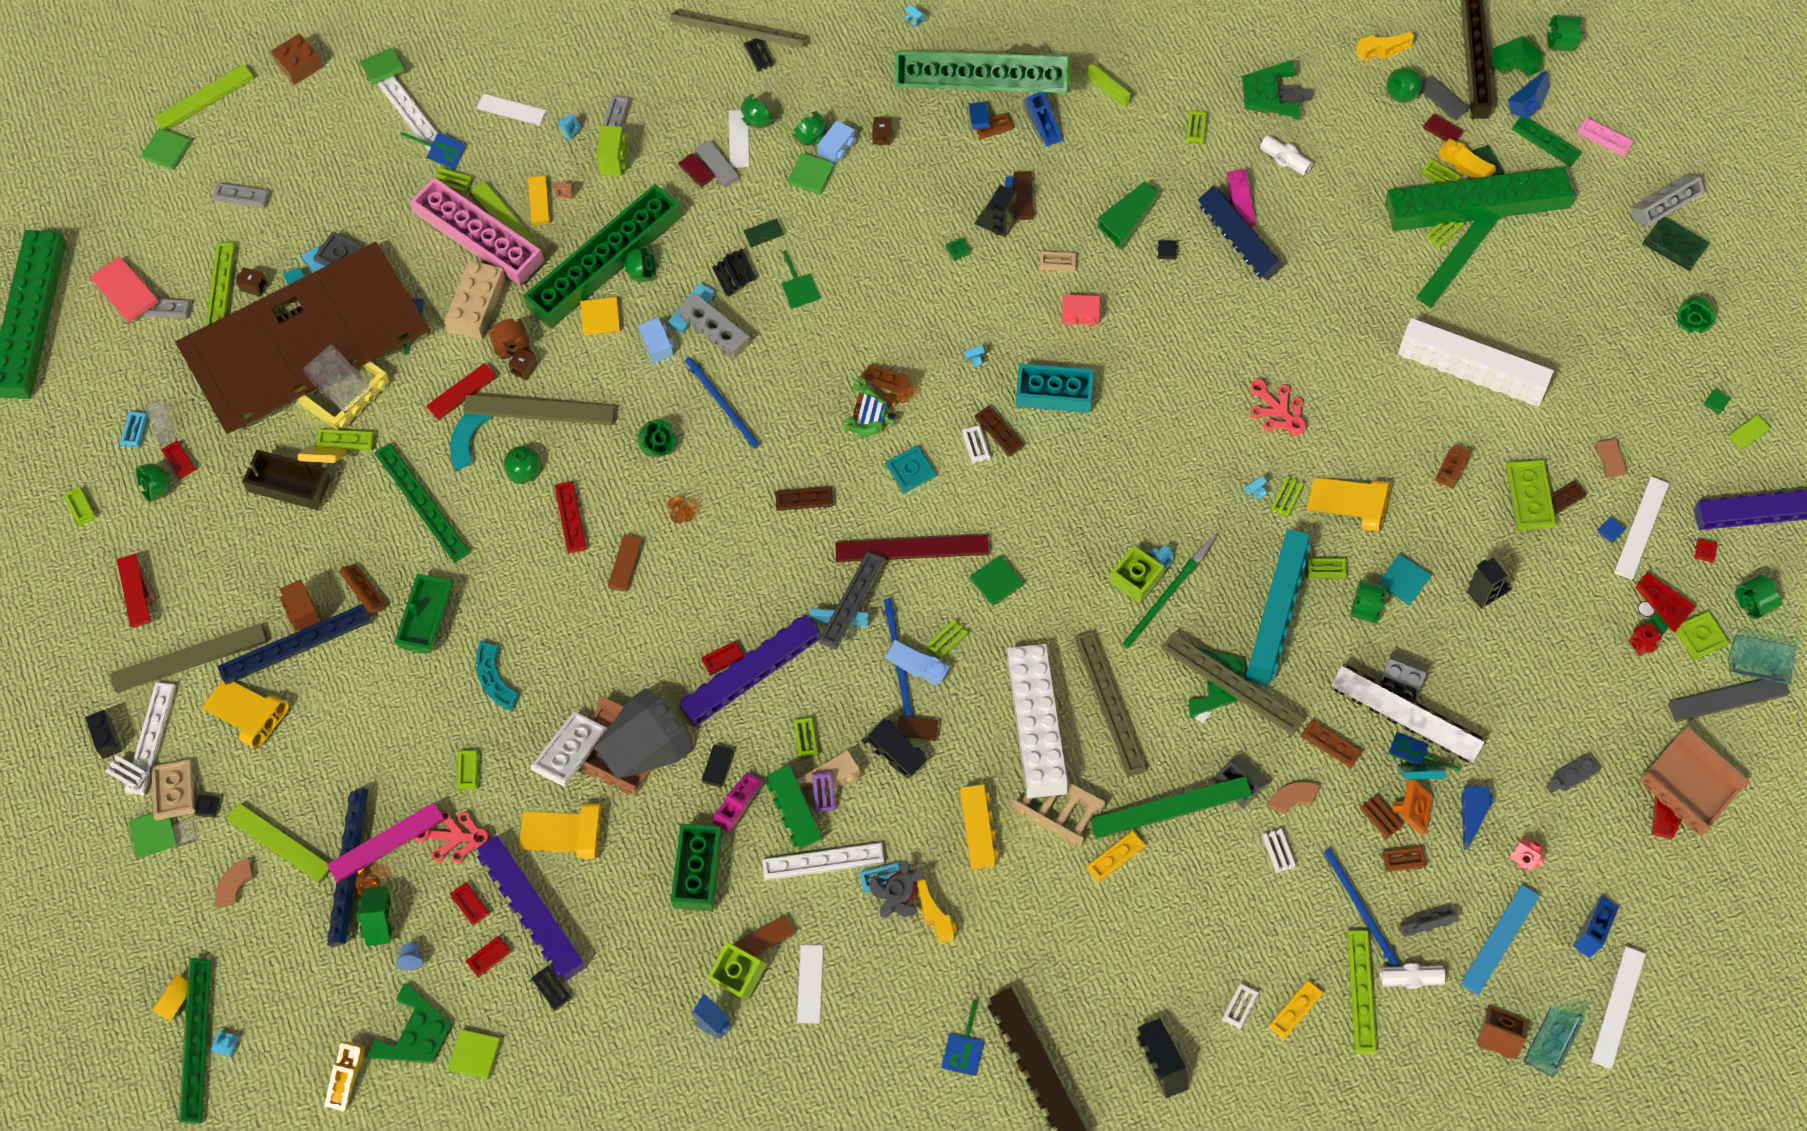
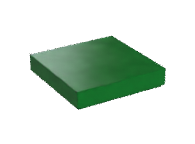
M998 556L970 575V580L992 606H995L1024 585L1022 580L1001 556Z

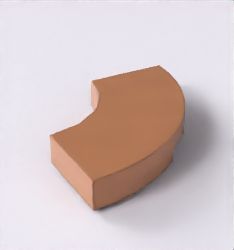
M1297 782L1284 786L1272 796L1267 807L1286 814L1291 807L1297 804L1305 803L1312 805L1320 785L1309 782Z
M249 858L236 863L222 876L215 894V906L217 908L237 903V895L240 888L246 882L254 879Z

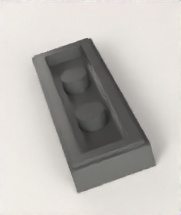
M1431 75L1422 81L1421 92L1455 121L1468 111L1469 107Z

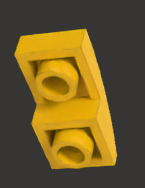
M176 973L152 1011L171 1021L187 997L188 980Z

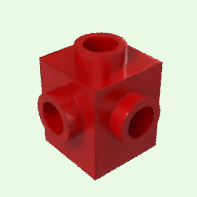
M1651 623L1646 626L1640 625L1633 630L1634 633L1629 642L1639 657L1646 653L1650 654L1658 649V644L1662 640L1661 635Z

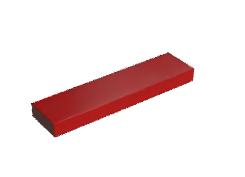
M483 363L427 404L426 407L439 421L465 402L466 395H474L496 379L497 376L486 363Z
M571 481L555 485L567 552L570 554L587 550L574 483Z
M132 554L118 558L117 564L130 626L135 628L151 623L137 555Z

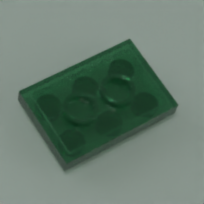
M1663 217L1656 223L1642 244L1686 270L1691 271L1708 248L1710 242L1672 220Z

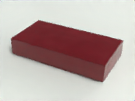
M1433 113L1423 129L1445 142L1449 139L1458 141L1463 135V130Z
M690 153L678 162L679 167L701 188L715 178L714 173L693 153Z

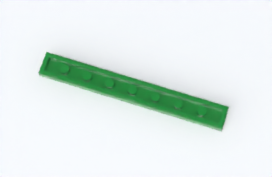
M1501 217L1476 219L1420 291L1416 299L1432 308Z
M388 443L375 451L374 454L453 563L470 554L468 548L393 446Z
M1245 776L1091 818L1090 820L1095 839L1249 798L1252 795Z
M189 959L179 1123H202L211 960Z

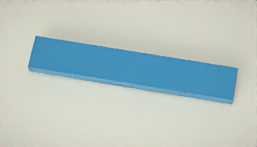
M1524 885L1520 886L1460 983L1461 986L1477 996L1480 994L1540 895Z

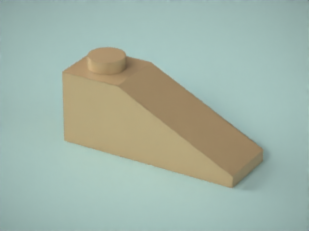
M847 750L796 781L800 790L813 789L812 772L820 773L824 771V773L832 771L833 787L845 786L846 784H853L859 779L860 769ZM820 778L817 779V788H821ZM825 778V788H828L829 779Z

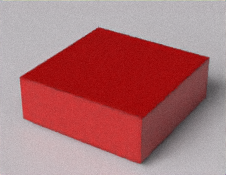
M1698 539L1696 541L1694 559L1713 563L1717 543Z

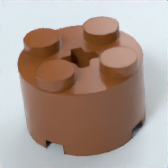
M514 319L500 321L494 325L492 331L488 330L493 350L502 360L511 357V354L516 353L519 347L524 350L528 349L530 340L523 321L518 319L519 322L514 321Z

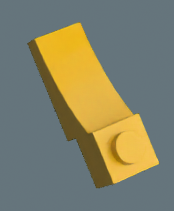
M1410 31L1393 37H1375L1374 35L1363 37L1358 41L1356 53L1362 61L1377 55L1383 60L1410 48L1414 35Z
M1449 139L1439 149L1441 160L1455 165L1456 171L1473 178L1489 177L1496 171L1495 165L1477 157L1463 143Z
M925 880L917 881L925 926L934 924L938 943L954 940V933H957L955 921H951L950 915L945 916L936 906L929 894Z
M344 1041L340 1044L337 1062L333 1065L325 1102L326 1107L342 1111L347 1110L360 1066H362L366 1045L350 1041Z

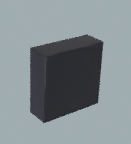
M1158 240V259L1176 260V241Z

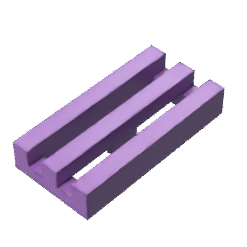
M824 771L820 773L812 772L815 811L836 810L832 771L824 773ZM819 778L821 779L822 807H819L817 779ZM825 778L829 779L831 806H827Z

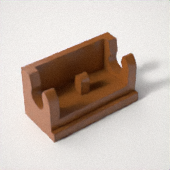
M1453 445L1452 449H1449L1434 481L1454 489L1468 461L1471 450Z

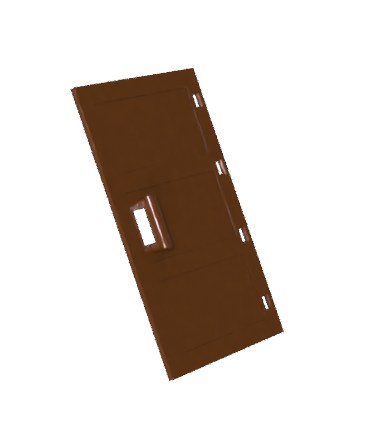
M374 242L175 342L227 435L428 333L430 328L377 242ZM297 298L300 306L275 317L272 312L273 309ZM405 333L409 335L401 340L397 338ZM354 359L357 360L356 363L347 367L346 363ZM303 385L305 386V389L295 393V389ZM250 412L253 413L252 416L243 420L242 416Z

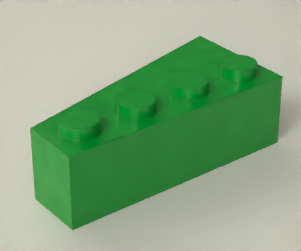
M790 765L767 774L765 783L769 792L772 791L775 799L773 801L777 810H780L783 815L781 820L785 829L789 828L791 836L789 838L793 847L797 846L798 850H801L821 841L822 838Z

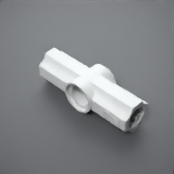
M1270 135L1266 136L1260 145V149L1273 156L1280 166H1289L1303 176L1307 175L1313 165V162L1299 154L1292 144L1287 143L1284 145Z
M1406 964L1402 967L1380 968L1379 978L1381 987L1404 986L1406 989H1416L1426 985H1444L1445 970L1443 966L1420 967L1419 964Z

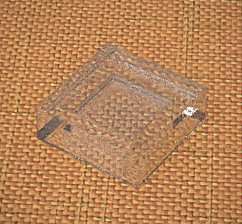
M192 820L172 827L178 847L198 841Z

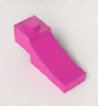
M1245 169L1227 172L1226 182L1230 193V202L1250 226H1255L1256 220Z
M747 772L727 794L725 802L715 812L713 824L720 826L721 829L730 833L740 821L741 816L755 795L763 787L764 781Z

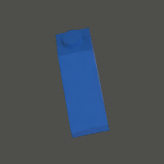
M1547 71L1540 73L1507 99L1511 114L1527 119L1540 108L1550 88Z
M1038 92L1026 97L1023 102L1045 146L1048 147L1062 141V136L1044 92Z
M1464 786L1461 792L1463 850H1468L1489 807L1492 806L1493 796L1489 794V787Z
M1601 895L1578 932L1573 947L1588 958H1591L1604 946L1619 906Z
M703 994L693 1010L697 1026L704 1032L721 1039L722 1035H726L731 1027L729 1016L707 995Z

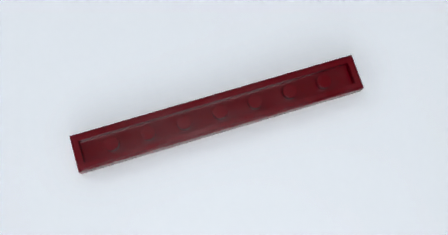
M988 535L835 542L836 562L862 561L867 552L884 557L885 560L989 555Z

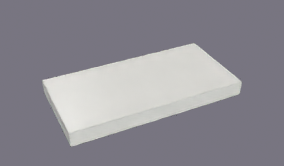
M573 711L532 763L531 770L565 787L595 749L594 747L607 731V727Z

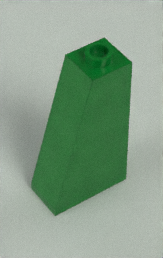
M1144 181L1098 217L1097 228L1121 250L1128 244L1156 203L1157 191L1155 187Z

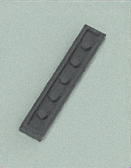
M870 552L866 553L820 636L819 644L835 650L838 649L885 562L884 557Z
M1779 676L1671 701L1668 706L1674 721L1679 722L1786 697L1789 692L1783 677Z

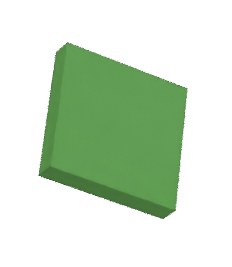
M392 48L359 61L372 84H376L404 71L401 62Z
M159 128L141 156L143 159L173 170L191 142L188 138Z
M801 152L788 178V184L821 194L834 168V163Z
M153 813L128 821L136 855L139 859L178 846L171 818L155 821Z

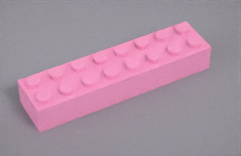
M433 178L410 201L416 215L487 264L503 268L505 276L519 286L544 262L539 248L436 178Z

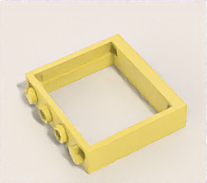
M372 362L363 365L375 377L336 417L305 395L295 401L334 430H342L345 426L348 427L350 421L355 416H358L368 403H371L375 396L381 390H384L390 381L386 372ZM303 385L295 389V393L305 389V386Z

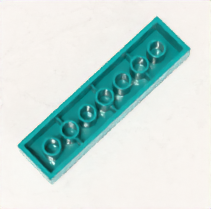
M1291 529L1286 530L1247 670V681L1268 686L1269 680L1274 681L1311 542H1308L1310 534Z

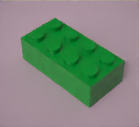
M680 824L671 894L673 909L714 910L722 843L720 826Z

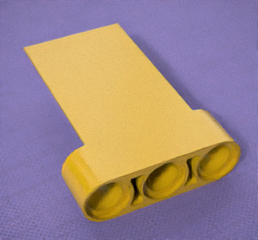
M1314 477L1306 510L1363 517V530L1380 532L1390 497L1391 482L1372 480L1371 484Z
M222 680L201 709L241 729L240 741L257 749L261 747L287 713L289 704L275 695H269L267 698H264L235 682L225 685Z
M583 802L581 814L523 811L518 850L576 852L578 859H596L602 813L601 803Z

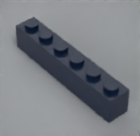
M1213 185L1198 199L1201 204L1200 209L1206 215L1210 214L1212 217L1210 219L1216 227H1221V234L1227 240L1231 239L1233 242L1232 247L1238 253L1242 252L1244 255L1242 257L1249 266L1252 264L1255 268L1253 272L1260 279L1263 277L1269 280L1284 266L1220 189Z

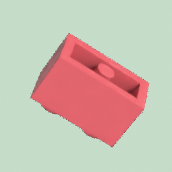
M1063 295L1062 323L1069 325L1098 324L1100 296Z

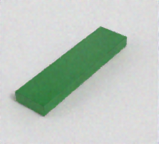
M1520 117L1511 129L1570 167L1582 154L1580 150L1529 118Z

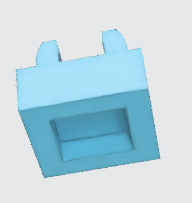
M909 4L906 8V11L911 14L906 15L905 20L909 22L914 18L913 26H918L919 19L923 22L926 21L928 16Z
M569 114L566 118L562 117L557 122L564 136L570 140L581 129L575 115Z
M983 346L965 351L963 353L964 360H971L973 367L980 366L982 364L980 356L985 353Z
M1262 476L1244 487L1243 491L1246 495L1253 492L1255 498L1259 499L1267 494L1262 487L1267 481Z
M1165 545L1160 550L1153 548L1149 553L1153 556L1154 560L1165 567L1164 572L1174 560L1171 549Z
M218 1030L211 1051L232 1058L239 1037Z

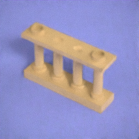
M1068 781L1067 794H1064L1068 797V802L1055 822L1046 818L1045 815L1057 795L1047 796L1038 813L1027 807L1032 798H1027L1026 794L1020 803L1013 799L1011 809L1015 815L1030 819L1066 839L1065 841L1069 845L1080 848L1084 840L1080 834L1093 814L1101 815L1105 808L1103 800ZM1079 803L1085 806L1086 811L1072 832L1062 825L1075 804Z

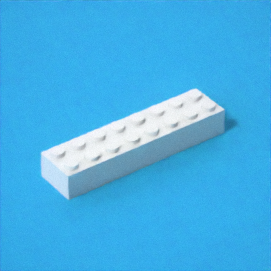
M1413 318L1410 319L1398 355L1406 359L1415 360L1422 365L1431 366L1441 372L1450 373L1457 378L1466 379L1476 385L1485 386L1492 391L1504 393L1511 398H1517L1536 406L1540 405L1554 372L1552 369Z
M1046 644L1007 648V664L1027 798L1067 794V777Z

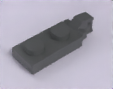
M1297 85L1278 86L1279 102L1281 104L1302 103L1303 101L1311 100V88L1301 89Z
M1587 754L1556 772L1552 776L1554 780L1549 782L1546 788L1550 793L1559 788L1562 791H1568L1599 773L1601 769L1590 754Z
M1450 905L1412 915L1411 920L1400 922L1401 934L1404 937L1414 936L1415 933L1451 925L1459 921V917Z

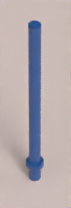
M688 357L685 362L690 367V372L698 377L754 449L758 448L760 443L701 371V366L698 363L696 364L691 357Z
M888 598L884 600V615L887 616L892 643L894 640L899 641L894 617L896 612L892 606L891 599ZM896 665L905 716L913 717L905 670Z
M1327 849L1324 851V855L1382 949L1383 957L1388 959L1392 967H1398L1400 963L1394 955V949L1389 947L1332 850Z

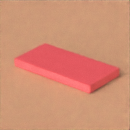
M120 256L89 276L128 323L159 303L157 298Z

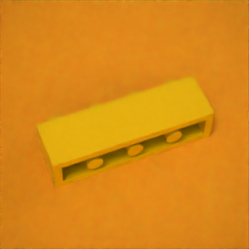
M984 785L960 787L970 868L975 870L995 867V860H998L997 848H993L992 841H995V831L990 829L989 823L993 822L992 811L987 809V803H990L989 791H985Z

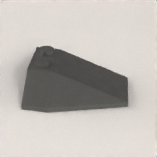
M646 688L629 699L594 747L617 779L677 763L692 752L683 726L662 698Z

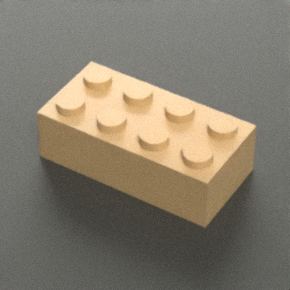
M468 260L444 320L448 332L483 340L506 281L503 268Z

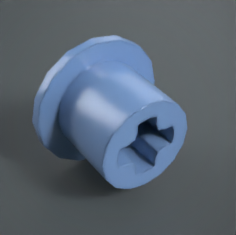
M413 943L402 945L401 954L396 960V965L405 970L420 968L423 960L419 957V946Z

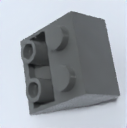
M1392 651L1380 682L1416 701L1430 665Z
M1241 755L1230 760L1216 773L1214 782L1219 784L1246 776L1252 797L1235 801L1244 809L1271 781Z

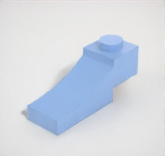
M897 640L892 642L884 657L914 677L920 676L934 686L942 682L950 667L934 656L930 657L917 652Z

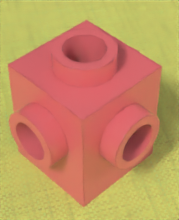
M1524 836L1510 859L1517 862L1518 866L1522 869L1532 871L1534 866L1539 867L1545 859L1542 856L1545 848L1538 841L1530 840Z

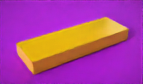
M546 176L528 177L532 226L550 224Z
M1132 830L1087 865L1086 869L1100 883L1142 851L1146 845Z
M1307 979L1268 1027L1285 1040L1322 997L1324 992Z

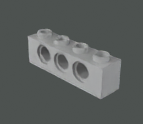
M1686 174L1630 207L1635 223L1650 226L1705 193L1701 177Z
M693 293L679 306L680 318L685 323L689 322L696 332L704 334L711 344L720 347L726 356H731L735 359L749 345V336L696 293ZM701 314V315H703V316L699 318V317H696L695 315ZM711 325L717 326V327L714 328V329L709 328V326H711ZM728 336L730 339L725 340L723 337Z

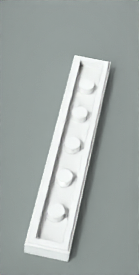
M392 76L378 82L377 85L416 136L433 144L437 135L436 130L396 78ZM424 145L425 148L429 151L431 147Z
M1650 477L1614 574L1630 580L1634 578L1669 483Z
M155 683L132 762L133 765L142 769L148 775L137 790L126 785L124 791L127 794L146 796L152 775L151 767L154 766L175 694V684ZM130 769V772L138 777L141 776V774H139L138 772ZM128 776V781L135 784L136 780Z
M882 843L762 859L764 880L885 864Z
M1629 947L1624 948L1590 1062L1609 1069L1613 1067L1646 955L1645 953Z

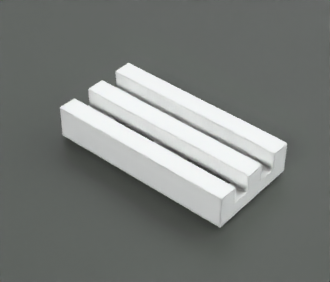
M980 425L962 429V435L971 463L976 464L977 461L980 463L985 459L986 461L990 460ZM974 431H977L984 455L980 453ZM967 433H970L977 454L976 457H974Z
M116 755L114 758L116 759L115 762H111L110 769L107 768L105 772L137 790L148 773ZM120 763L138 772L141 776L138 777L120 767ZM117 769L125 775L136 780V783L133 784L127 779L116 774L115 770Z
M1282 829L1276 832L1272 831L1269 834H1263L1262 838L1275 873L1295 868L1296 865ZM1277 836H1279L1280 842L1282 844L1289 865L1286 864L1285 858L1283 856L1282 850L1277 840ZM1270 838H1272L1282 867H1279L1278 862L1276 860L1275 854L1269 841Z
M1240 983L1222 1021L1228 1022L1229 1025H1234L1237 1029L1241 1030L1259 992ZM1241 990H1244L1245 993L1233 1017H1228ZM1250 993L1253 996L1240 1022H1237L1236 1019Z

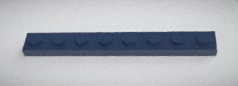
M361 604L217 667L225 685L372 622L365 606Z
M360 788L351 791L348 796L345 829L342 835L343 842L339 857L361 844L368 796L367 789ZM356 873L339 883L336 882V889L333 895V909L330 915V929L327 935V946L337 947L346 944Z

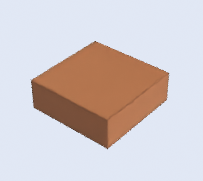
M554 182L553 187L556 197L574 198L575 193L571 183Z

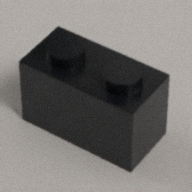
M105 710L85 717L95 749L103 759L122 752L112 719Z

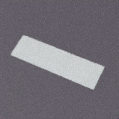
M487 94L482 95L476 108L535 125H540L546 112L544 109Z
M741 110L729 111V163L731 168L749 167L748 126L741 119L744 117Z
M801 945L797 1023L820 1024L823 945Z

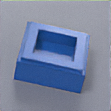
M1610 517L1597 532L1613 544L1624 533L1626 528Z

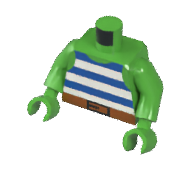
M863 378L856 379L860 386L854 384L853 389L855 391L861 390V393L858 394L853 417H848L844 420L847 423L843 427L844 430L850 431L852 429V432L862 437H868L881 433L884 423L895 425L897 415L887 412V402L866 386V381Z

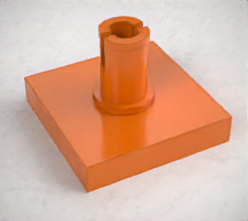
M1408 780L1404 801L1393 802L1394 805H1397L1392 807L1395 814L1402 813L1401 818L1419 834H1426L1433 796L1416 780Z

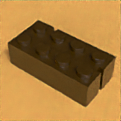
M256 450L250 463L252 468L248 467L242 483L250 493L318 510L331 481V476L325 467L313 464L309 466L306 462Z

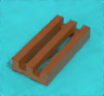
M1006 112L988 118L990 127L976 129V133L981 140L1013 130V125Z
M1374 796L1365 805L1360 807V810L1386 839L1403 826L1377 796ZM1370 807L1372 809V811L1377 815V817L1390 830L1389 832L1381 825V823L1374 817V815L1367 808Z
M1423 846L1382 851L1385 872L1426 868L1427 866ZM1419 853V856L1388 859V856ZM1420 860H1421V862H1416V863L1390 865V864H1394V863H1403V862H1412V861H1420Z

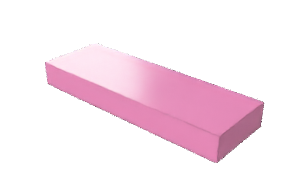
M1587 117L1577 131L1578 134L1624 157L1634 143L1633 140Z

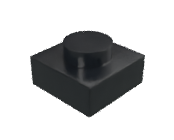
M198 795L194 814L196 816L216 818L220 801L219 797Z

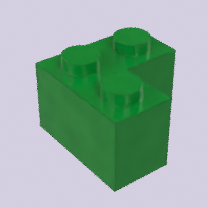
M1520 36L1493 48L1492 66L1501 74L1518 68L1523 74L1529 76L1542 71L1543 53L1524 36Z
M388 886L364 888L362 897H359L360 909L356 911L357 921L361 922L360 936L365 939L366 946L391 944L393 930L389 916L391 898Z

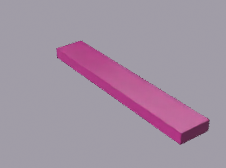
M433 802L327 864V867L337 883L443 822L444 818Z

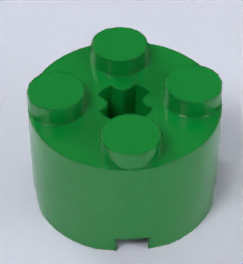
M1553 15L1548 25L1551 27V32H1547L1548 48L1555 51L1574 52L1577 42L1582 40V31H1579L1581 18L1578 16Z
M1761 574L1737 585L1738 589L1735 590L1741 609L1746 608L1749 612L1747 615L1755 620L1783 605L1782 599L1776 590V582L1772 578L1768 579Z
M1359 580L1350 616L1377 624L1384 605V600L1381 597H1385L1387 586Z

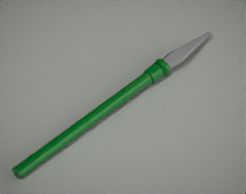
M1216 535L1209 539L1187 561L1179 575L1122 643L1123 647L1126 649L1130 647L1183 580L1197 568V564L1204 558Z

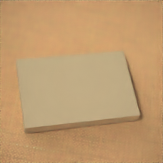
M187 759L152 766L153 817L155 821L195 813L192 760Z

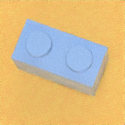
M836 120L818 143V156L836 165L839 160L844 158L847 149L854 145L856 140L854 129Z
M659 317L638 325L641 338L652 363L673 356L672 349L675 348L671 338H667L668 330L665 323L661 324Z

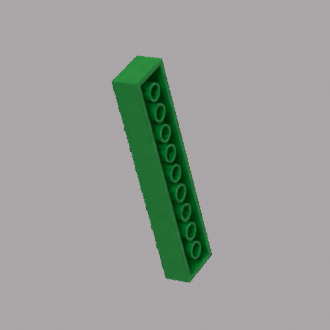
M925 50L895 51V87L1068 93L1071 91L1072 55Z
M1558 167L1389 189L1385 205L1392 230L1401 231L1437 226L1438 224L1447 225L1452 222H1470L1482 218L1508 217L1569 209L1574 198V192L1566 168Z
M656 184L651 186L523 295L526 307L551 329L578 306L580 301L585 300L620 270L631 249L644 245L648 246L682 216L680 204Z
M24 231L0 330V398L31 399L67 245L60 231Z

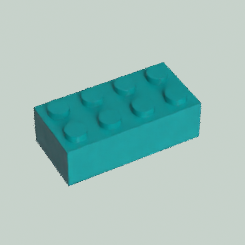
M1019 364L1016 407L1090 413L1094 370Z

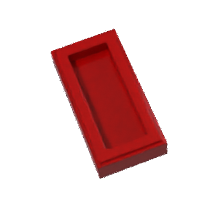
M178 440L161 449L179 479L196 471L195 466Z
M733 641L701 657V661L711 676L729 667L733 662H739L744 658V655L736 641Z
M467 882L450 893V896L472 926L490 915Z
M497 936L465 962L479 978L508 956L511 951L501 938Z

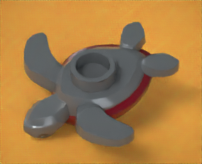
M906 860L901 862V871L889 877L885 888H882L874 877L869 882L872 894L876 898L886 899V902L880 908V916L882 918L889 917L894 908L902 917H911L917 913L916 908L906 905L910 903L915 895L917 881L922 880L925 874L910 870V864Z

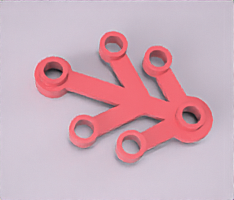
M1256 379L1252 381L1250 386L1251 393L1255 396H1260L1272 408L1254 406L1251 410L1252 418L1259 419L1261 416L1282 417L1285 421L1266 419L1263 426L1264 429L1268 432L1273 431L1274 428L1287 429L1293 435L1302 434L1306 428L1304 420L1300 418L1303 404L1302 399L1298 397L1292 399V417L1287 412L1288 395L1290 392V388L1287 385L1279 387V404L1265 391L1266 384L1263 380ZM1270 423L1273 426L1268 427L1266 424Z
M441 811L442 816L448 815V818L441 823L445 824L451 832L427 830L424 832V837L420 838L417 836L414 838L417 842H425L427 839L448 841L439 849L433 850L432 858L435 862H442L445 854L461 842H469L461 850H456L451 855L454 863L460 864L468 853L489 841L491 836L487 830L478 829L471 821L468 813H460L458 821L461 825L466 826L471 834L462 833L451 819L450 813L448 811ZM463 817H468L465 822L461 821ZM484 837V841L478 842V838ZM437 853H442L441 857L435 858V855ZM460 854L461 858L456 860L455 856Z

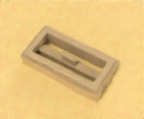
M1040 251L1039 270L1075 272L1076 253Z

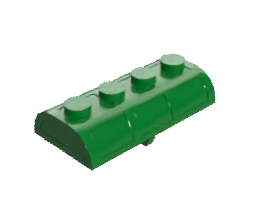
M417 573L394 641L398 647L423 654H430L432 652L454 580Z

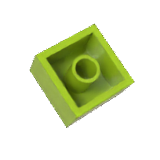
M601 125L596 152L600 175L622 176V170L626 169V159L624 157L628 154L626 134H623L622 126Z
M1133 545L1110 572L1109 582L1140 604L1161 580L1165 567Z
M726 942L706 979L740 998L749 1000L768 963Z

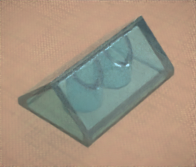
M1736 634L1727 658L1729 670L1731 673L1791 684L1796 646Z
M1550 1008L1524 1062L1553 1078L1560 1070L1585 1016L1583 1014Z

